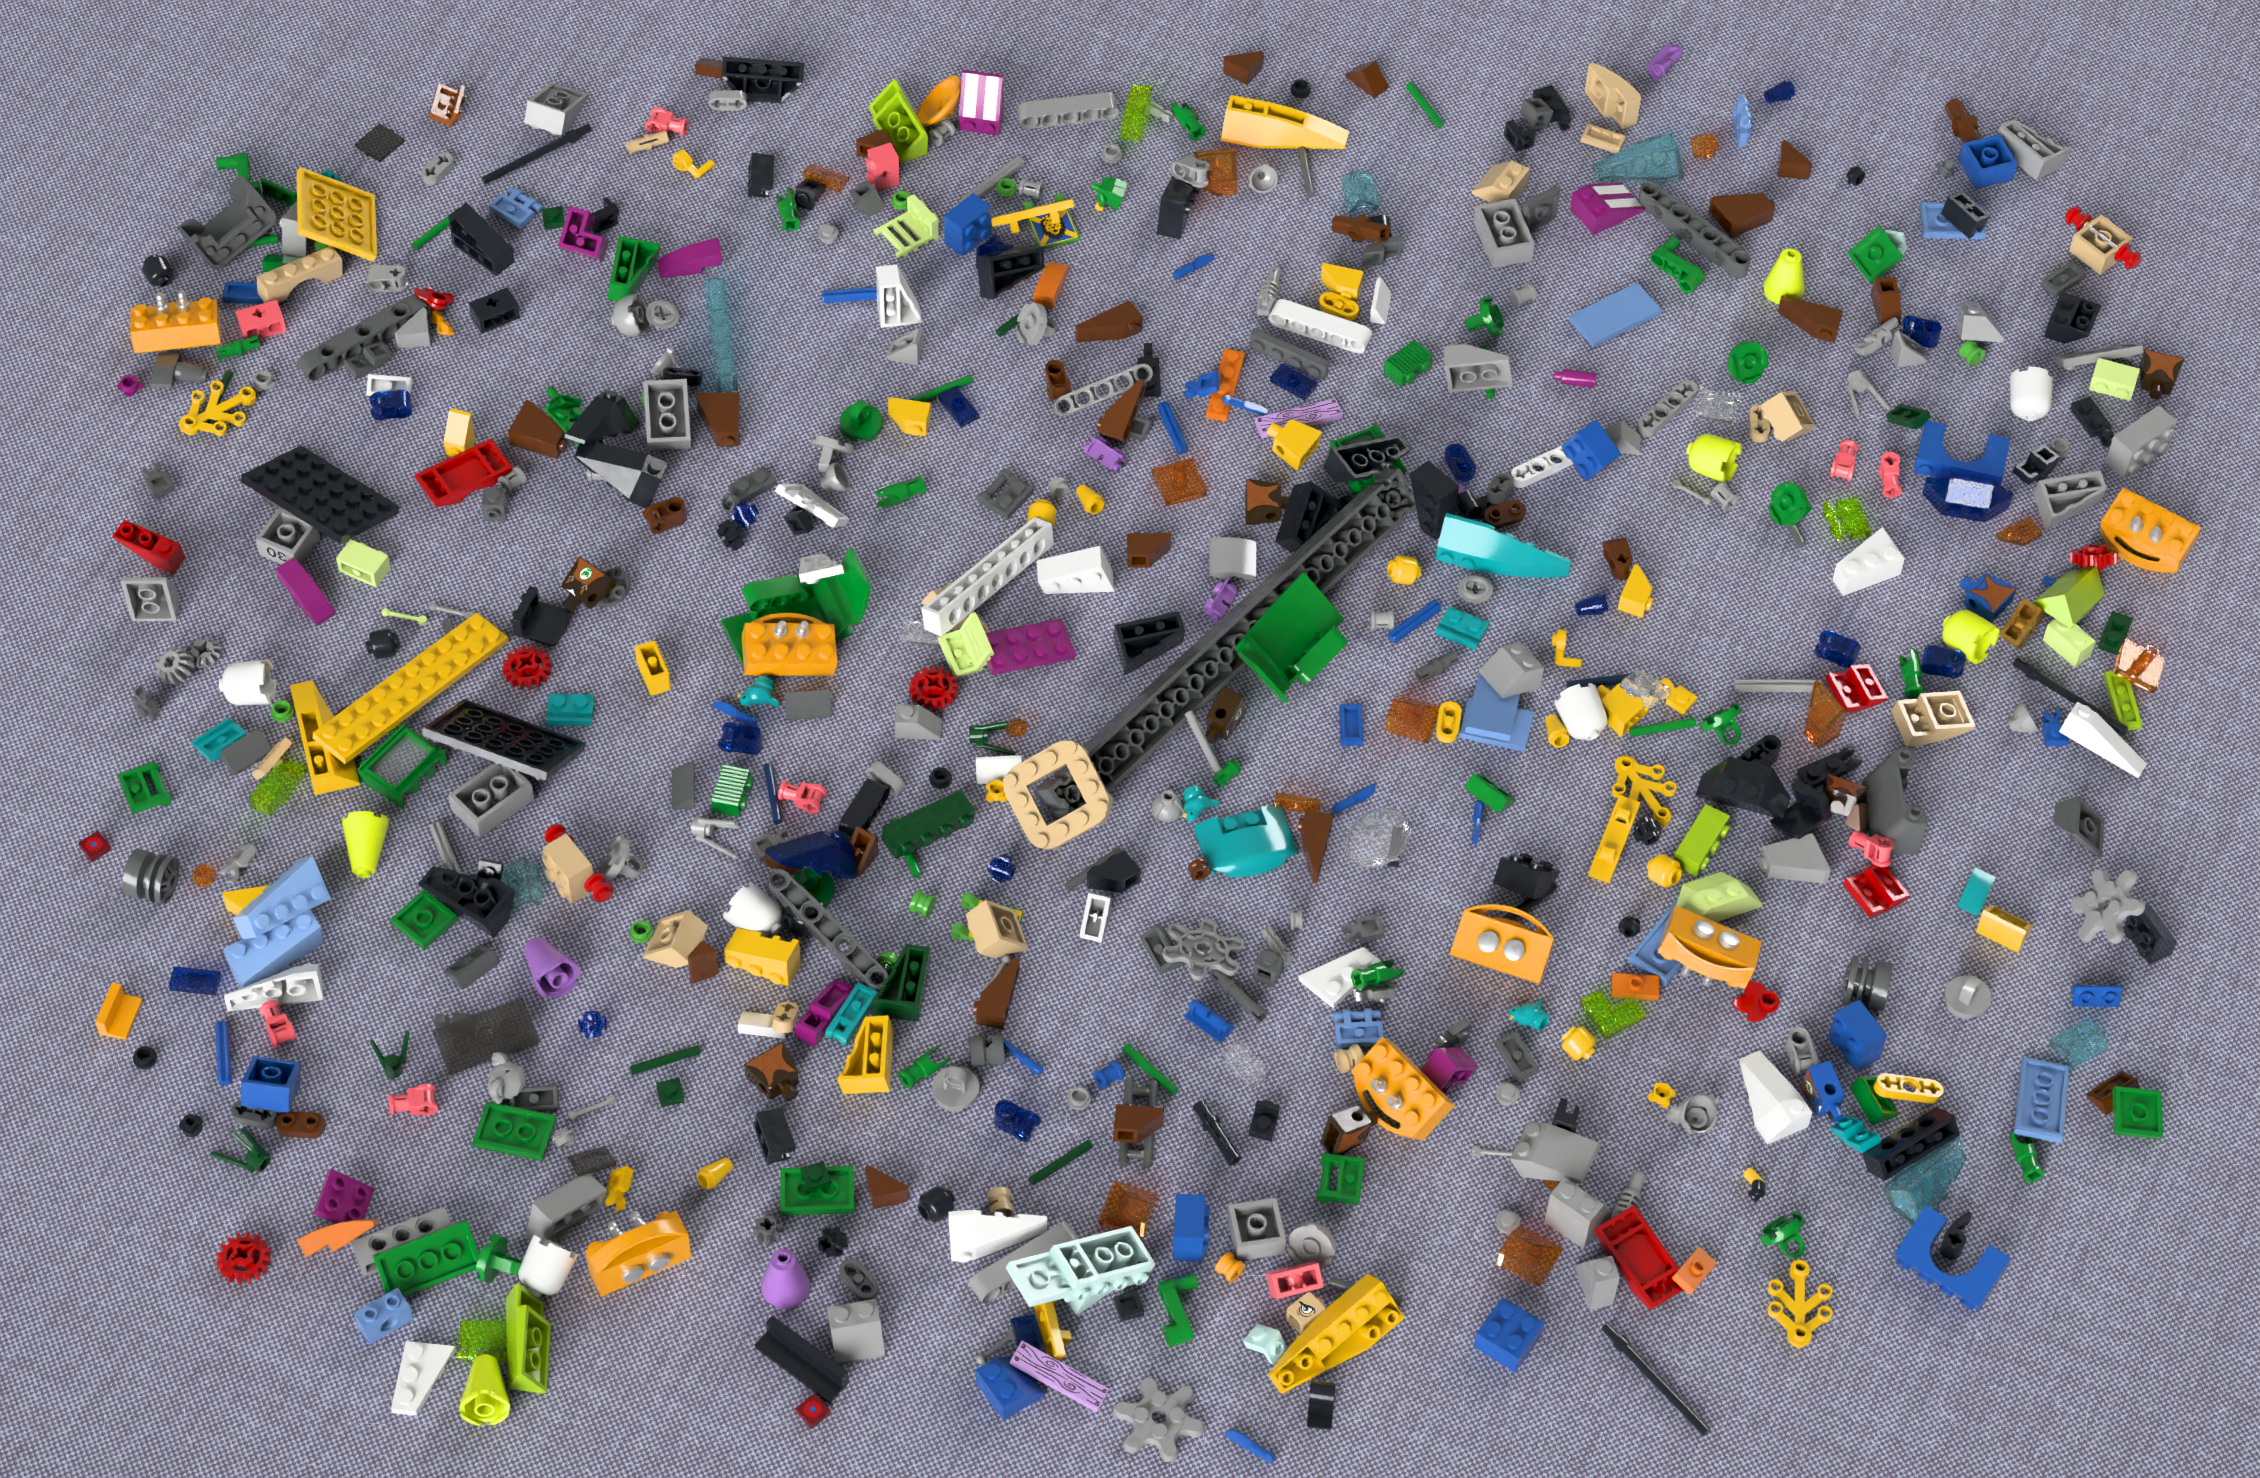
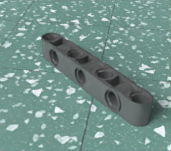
M1646 181L1641 184L1638 202L1656 220L1735 278L1747 276L1751 257L1745 250L1656 183Z
M412 294L304 353L297 360V366L309 380H318L330 372L343 367L345 359L362 354L363 347L379 341L386 343L395 338V332L423 307L427 310L428 318L431 316L433 309L430 308L431 306L416 294Z
M782 869L773 870L768 877V886L771 893L785 908L787 905L792 909L793 914L801 920L808 931L854 977L865 986L879 992L882 988V983L874 984L871 978L878 975L885 980V978H888L886 970L801 884L796 882L786 871ZM777 878L785 881L782 886H775L772 882ZM807 908H815L818 916L814 919L807 918L805 915ZM841 943H847L851 948L844 952L839 950L838 946Z

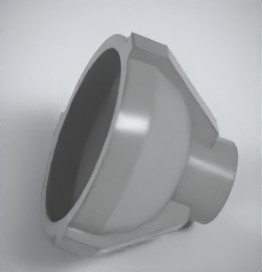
M1263 162L1250 172L1248 185L1258 193H1267L1277 187L1278 175L1273 167ZM1259 172H1263L1262 176H1257Z
M669 347L650 370L654 375H662L663 369L667 367L680 368L672 348Z
M838 461L832 463L827 468L825 477L820 479L822 488L825 491L831 489L838 492L851 490L849 478Z
M2021 702L2017 705L2010 716L2011 719L2007 720L2013 732L2018 730V732L2034 733L2038 731V728L2024 703Z
M1162 791L1152 802V813L1156 820L1172 822L1185 813L1182 800L1173 791Z

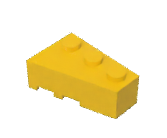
M736 928L724 949L725 962L734 968L747 970L754 976L770 979V981L777 985L782 984L789 987L801 966L799 940L792 939L791 942L781 941L782 938L780 936L774 935L771 939L762 937L763 934L761 932Z
M889 1015L864 1018L855 1038L853 1050L850 1055L848 1054L845 1068L837 1079L843 1094L890 1092L894 1029Z

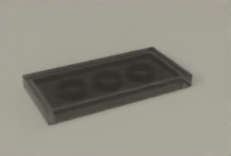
M523 998L432 1031L449 1076L492 1061L493 1053L502 1052L506 1056L540 1042Z

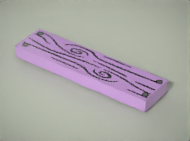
M1336 398L1256 417L1255 425L1261 438L1270 437L1267 431L1273 422L1282 428L1292 419L1307 426H1314L1342 419L1343 413Z
M1021 1341L1009 1363L1095 1412L1098 1411L1109 1391L1105 1386L1024 1341Z

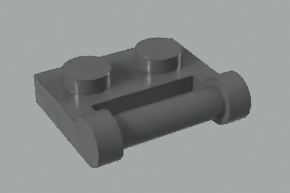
M1003 468L999 472V477L985 491L977 495V500L985 507L1008 520L1034 493V487L1014 476L1009 469ZM1005 482L1008 483L1009 485L1005 488V490L995 500H993L991 498L992 495Z

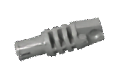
M1274 267L1269 268L1267 279L1261 285L1257 298V315L1269 316L1276 303L1280 290L1278 282L1282 274L1281 270L1275 267L1274 274H1272Z
M1633 1171L1627 1188H1624L1619 1195L1611 1217L1617 1216L1633 1205L1638 1209L1641 1201L1640 1192L1647 1179L1643 1173Z

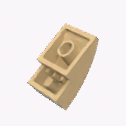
M1590 63L1585 85L1586 95L1605 119L1613 116L1622 129L1636 125L1641 95L1616 73L1598 64Z
M1960 691L1920 693L1917 699L1897 700L1891 710L1906 747L1946 740L1971 731L1976 727Z

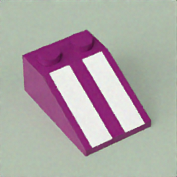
M963 70L959 107V130L999 135L1004 118V75Z
M1621 182L1588 184L1573 191L1570 209L1593 235L1634 217L1645 210Z

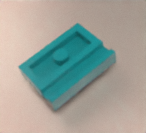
M1449 606L1439 626H1437L1435 634L1476 651L1478 644L1489 629L1490 622Z
M548 694L547 726H592L594 694Z
M227 718L191 742L193 747L212 763L221 757L220 752L238 741L247 733L235 722L233 723L231 718Z

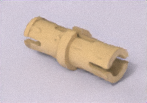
M663 130L651 135L644 134L641 138L627 141L626 147L629 154L645 149L649 151L652 150V147L669 143L667 132ZM655 139V141H653V142L646 143V144H643V145H639L640 143L647 142V141H650V140Z

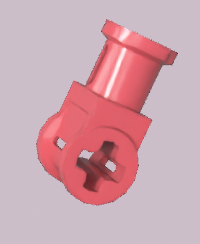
M654 107L651 110L650 119L645 123V128L652 134L665 130L667 135L669 131L685 136L688 131L689 119L673 117V112L666 111L661 107Z
M1844 440L1839 444L1840 452H1837L1836 458H1834L1829 477L1837 476L1851 482L1856 459L1854 454L1858 451V445L1852 440Z
M1886 452L1881 456L1880 462L1882 465H1880L1878 473L1881 476L1882 484H1884L1882 489L1883 495L1887 498H1895L1902 493L1898 480L1900 457L1894 452Z
M784 780L779 788L778 799L794 801L795 807L811 814H817L820 811L822 799L827 795V790L815 783L808 784L802 782L800 786H796Z
M1853 831L1849 838V845L1852 848L1863 850L1864 857L1871 860L1878 867L1891 865L1892 858L1890 854L1895 843L1891 838L1882 837L1878 834L1870 837L1864 834V831Z
M270 1000L259 1008V1012L265 1017L270 1041L273 1047L277 1048L278 1044L291 1039L293 1041L297 1040V1036L286 1014L281 1013L280 1003Z
M421 1084L415 1088H408V1094L396 1096L388 1094L391 1116L395 1115L396 1112L409 1110L411 1116L432 1115L438 1111V1105L434 1099L436 1087L432 1084Z

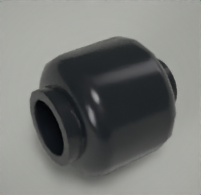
M152 255L144 260L142 272L150 285L164 287L171 282L174 271L165 257Z
M390 628L370 632L369 640L365 641L368 654L373 653L376 659L395 656L397 649H400L397 632H392Z
M936 1186L920 1196L917 1208L920 1215L926 1221L939 1222L949 1216L948 1212L954 1210L953 1202H955V1198L950 1190Z

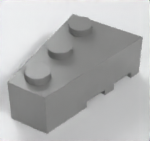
M2014 119L2001 125L1997 135H2001L2017 165L2035 180L2064 167L2071 148L2066 145L2062 148L2053 143L2054 139L2050 137L2044 139L2036 135V130Z
M296 201L280 219L282 254L305 257L308 255L307 248L309 244L314 245V240L298 234Z
M2101 470L2040 480L2033 495L2045 530L2099 503L2107 487Z
M587 1172L580 1177H574L566 1185L555 1188L545 1197L537 1198L531 1206L532 1209L525 1236L531 1240L535 1234L552 1242L558 1237L561 1239L565 1238L568 1235L566 1230L576 1222L581 1225L603 1207L607 1189Z

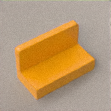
M112 982L95 1021L99 1034L126 1040L142 1005V999L124 994L122 985Z

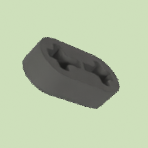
M1508 473L1496 475L1487 488L1488 502L1492 504L1505 502L1514 489V477Z
M238 1100L232 1106L234 1120L239 1124L262 1129H269L276 1125L278 1116L273 1110L252 1109L241 1106V1100ZM247 1109L248 1112H244L243 1115L239 1114V1112ZM270 1114L271 1117H267L266 1120L262 1119V1117Z

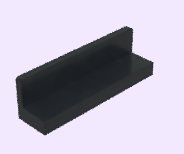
M773 1315L766 1321L767 1332L755 1343V1349L827 1403H831L849 1384L848 1371Z

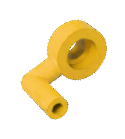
M679 150L673 155V165L678 170L689 171L697 179L715 166L714 162L709 159L697 169L693 165L690 155L684 150Z
M1557 629V633H1552L1551 646H1555V664L1558 666L1581 668L1582 659L1564 657L1567 630Z

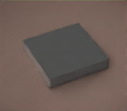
M1556 185L1524 202L1522 215L1529 232L1556 218L1560 188Z

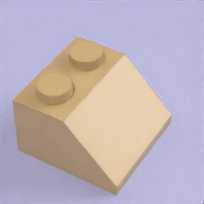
M1513 160L1493 165L1472 190V194L1490 203L1517 199L1528 186L1530 168Z
M1796 391L1780 392L1760 405L1763 409L1762 414L1764 418L1774 428L1773 434L1781 442L1791 441L1817 428Z
M985 900L965 914L968 928L974 937L975 948L979 954L997 958L1028 949L1014 909Z
M689 910L661 918L643 957L675 968L688 965L687 956L701 941H704L708 925Z

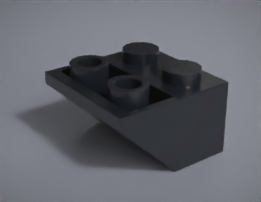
M2061 292L2049 319L2044 337L2063 344L2089 337L2102 305Z
M1520 853V855L1510 854L1508 857L1500 858L1493 884L1532 899L1543 898L1559 876L1560 870L1554 869L1553 864L1549 862H1536L1533 860V856L1525 853Z
M2145 905L2142 914L2139 916L2130 915L2126 919L2123 927L2124 933L2134 943L2139 955L2144 957L2148 964L2173 953L2177 941L2151 906Z

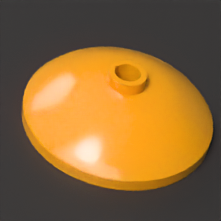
M952 75L945 78L926 96L917 112V117L923 127L942 122L955 113L961 95L962 81L958 76Z

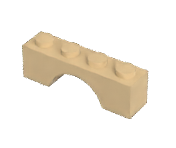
M332 246L326 247L257 276V293L264 303L277 300L278 303L285 301L292 289L302 281L317 278L325 284L342 277V258Z

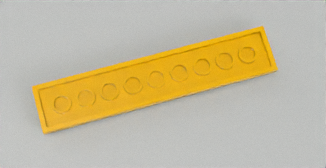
M476 612L314 731L313 739L344 764L348 763L508 643L509 637Z

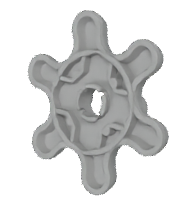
M2097 869L2092 873L2094 884L2092 891L2087 892L2084 897H2075L2071 902V907L2075 913L2086 915L2085 922L2078 931L2081 941L2085 943L2091 942L2095 935L2103 930L2106 931V936L2111 943L2117 944L2122 941L2124 937L2122 922L2130 915L2139 916L2145 909L2143 900L2130 897V889L2138 878L2135 871L2125 870L2113 882L2110 881L2109 873L2104 869ZM2106 900L2110 901L2108 908L2106 910H2102L2104 909V905L2107 902Z
M1203 919L1200 923V928L1197 930H1188L1182 925L1174 923L1169 925L1168 933L1178 944L1165 947L1162 955L1166 962L1180 961L1188 964L1191 978L1195 981H1200L1206 976L1207 970L1210 969L1220 970L1229 976L1235 975L1239 970V963L1231 959L1229 954L1240 952L1245 943L1242 938L1237 936L1229 938L1219 936L1216 932L1218 925L1212 919Z
M1147 1377L1139 1385L1142 1393L1141 1401L1133 1404L1121 1401L1114 1406L1113 1414L1117 1419L1128 1421L1133 1426L1132 1433L1123 1442L1124 1449L1127 1452L1137 1453L1144 1445L1153 1444L1159 1449L1160 1456L1164 1461L1173 1462L1179 1455L1176 1440L1183 1435L1193 1438L1200 1437L1205 1431V1426L1200 1420L1190 1418L1185 1414L1186 1406L1194 1400V1392L1191 1388L1182 1386L1174 1394L1166 1395L1159 1391L1158 1384L1153 1378ZM1153 1414H1164L1166 1420L1162 1423H1156L1152 1417Z

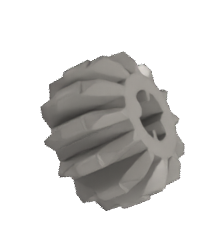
M172 646L170 651L164 649V655L158 656L160 662L155 664L157 668L156 673L166 684L178 686L180 681L186 683V677L192 676L190 671L195 668L193 664L194 659L185 649Z

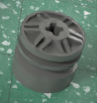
M135 849L129 856L123 873L122 890L124 895L138 899L146 897L150 902L156 901L159 904H167L172 898L178 882V859L172 856L167 857L163 854L155 856L153 852Z
M1853 955L1844 974L1842 984L1843 1003L1849 1005L1852 995H1855L1854 1002L1857 1000L1861 1001L1862 997H1866L1867 1009L1883 1012L1893 963L1877 960L1873 970L1868 969V958L1864 957L1862 966L1858 967L1859 956Z

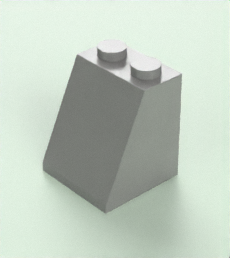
M1564 1177L1550 1193L1544 1222L1584 1250L1596 1236L1595 1228L1607 1222L1611 1218L1612 1213L1603 1203Z

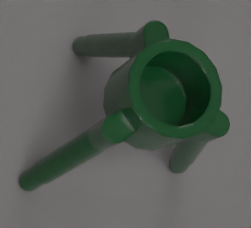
M1005 721L986 725H970V743H976V748H984L1014 756L1016 754L1015 751L985 744L984 741L989 740V731L1021 727L1022 723H1009Z
M409 1031L405 1032L399 1057L394 1054L384 1057L375 1041H370L380 1064L383 1065L385 1075L391 1080L399 1077L403 1072L402 1065L406 1063Z
M244 1128L241 1129V1132L251 1144L234 1130H231L230 1133L249 1150L245 1156L247 1163L214 1151L211 1152V1156L245 1168L251 1173L255 1169L258 1172H262L271 1161L270 1154Z

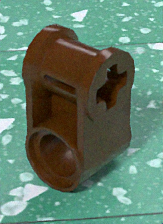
M1059 360L1048 361L1045 365V383L1049 400L1052 402L1054 399L1072 391L1063 363Z
M672 497L645 508L643 517L648 520L650 531L658 534L684 524L687 520L684 501L679 497Z
M1624 537L1604 541L1603 553L1612 575L1619 580L1628 579L1631 573L1630 566L1632 565L1633 557L1629 550L1627 539Z

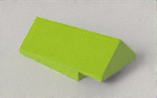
M893 79L868 108L874 116L872 120L878 130L884 129L897 148L899 163L902 164L927 154L928 135L897 79Z
M2091 566L2067 571L2038 597L2033 604L2068 627H2073L2089 614L2096 603L2103 599L2105 595L2098 568Z
M515 1284L506 1297L508 1389L543 1394L547 1393L551 1323L543 1318L544 1303L520 1284Z

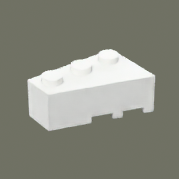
M897 264L876 267L877 309L881 328L923 323L919 303Z
M1100 546L1037 560L1038 583L1045 594L1115 592L1113 570Z

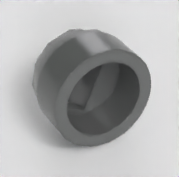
M729 494L722 497L721 507L725 512H734L739 509V498L736 495Z

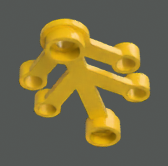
M213 381L210 384L211 395L206 411L199 415L200 405L205 401L204 393L200 390L192 392V404L189 414L184 415L179 421L181 431L187 435H194L200 430L215 433L217 436H223L227 433V427L224 422L233 423L238 427L243 426L246 423V417L243 412H235L234 414L223 412L239 404L244 406L253 405L256 402L255 390L251 387H243L238 395L217 405L220 395L224 392L222 382ZM208 419L218 421L214 423V425L205 423V421H207Z
M1620 756L1617 758L1614 767L1618 773L1617 782L1612 786V795L1616 798L1619 795H1625V783L1628 777L1633 783L1629 799L1638 801L1639 794H1641L1653 811L1652 820H1658L1661 828L1667 827L1671 821V812L1667 808L1660 806L1650 790L1663 793L1667 797H1672L1676 794V784L1672 781H1667L1664 784L1641 779L1638 775H1648L1654 780H1661L1664 777V767L1658 764L1652 767L1640 765L1630 756Z
M1803 1260L1792 1262L1789 1269V1276L1795 1281L1794 1300L1783 1290V1283L1780 1280H1771L1768 1285V1293L1780 1301H1773L1769 1304L1768 1315L1775 1318L1788 1331L1787 1338L1789 1342L1797 1348L1807 1346L1811 1342L1812 1332L1821 1324L1829 1322L1833 1315L1830 1307L1821 1306L1818 1309L1817 1316L1805 1324V1315L1821 1302L1829 1300L1833 1290L1830 1285L1821 1284L1818 1287L1817 1293L1805 1302V1280L1808 1278L1810 1267ZM1796 1267H1801L1804 1270L1800 1271ZM1771 1286H1777L1779 1290H1774ZM1821 1290H1826L1829 1294L1824 1295L1821 1293ZM1783 1305L1794 1314V1322L1783 1313ZM1771 1308H1778L1779 1312H1774ZM1821 1312H1826L1829 1316H1822ZM1796 1332H1800L1804 1336H1798Z

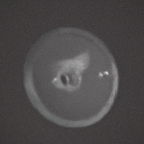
M1377 808L1366 812L1351 825L1346 834L1345 850L1347 855L1355 864L1366 868L1383 866L1393 861L1403 852L1409 841V822L1400 811L1393 808Z

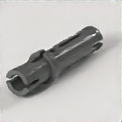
M1217 969L1212 972L1213 974L1210 978L1223 989V993L1227 996L1230 995L1258 1023L1267 1017L1268 1011L1240 986V982L1237 979H1233Z

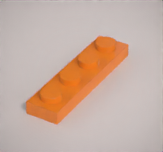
M1224 349L1218 373L1221 375L1219 392L1211 394L1206 418L1227 422L1231 405H1225L1222 397L1224 395L1234 397L1245 359V352Z

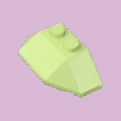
M1723 872L1683 884L1676 906L1714 922L1749 912L1763 905L1749 886Z

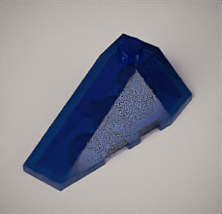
M838 830L819 831L768 847L765 850L767 855L781 865L803 869L806 866L820 874L826 870L833 872V877L855 879L857 876L852 843L844 838L845 835Z

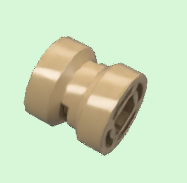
M1358 1044L1349 1046L1345 1051L1340 1049L1334 1052L1335 1064L1341 1074L1349 1072L1364 1057Z
M997 1187L988 1191L987 1199L988 1203L991 1204L989 1208L990 1216H994L995 1212H1003V1216L1012 1217L1014 1209L1010 1203L1012 1199L1011 1190L1006 1187Z

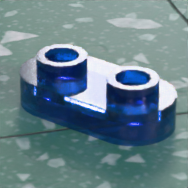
M1460 444L1448 445L1445 449L1444 459L1455 478L1463 482L1472 480L1475 477L1476 466L1466 449Z

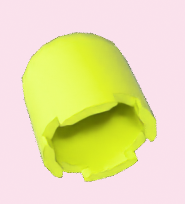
M1702 434L1694 442H1690L1686 453L1689 455L1688 461L1693 471L1721 483H1726V480L1730 481L1737 470L1738 464L1735 463L1737 454L1741 455L1742 446L1741 443L1712 434Z
M1959 610L1947 616L1944 620L1942 638L1949 648L1974 664H1979L1989 655L1986 651L1990 645H1996L2000 630L1993 623L1972 611Z

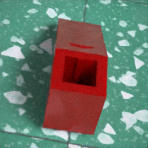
M125 519L112 536L155 567L173 575L186 558L180 543Z

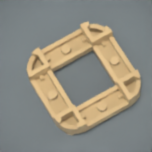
M1060 741L1014 766L1003 779L1005 795L1028 840L1041 849H1060L1065 843L1098 825H1103L1108 820L1107 818L1112 809V796L1105 788L1089 757V752L1085 747L1073 741ZM1067 765L1086 804L1048 825L1029 788L1030 785Z

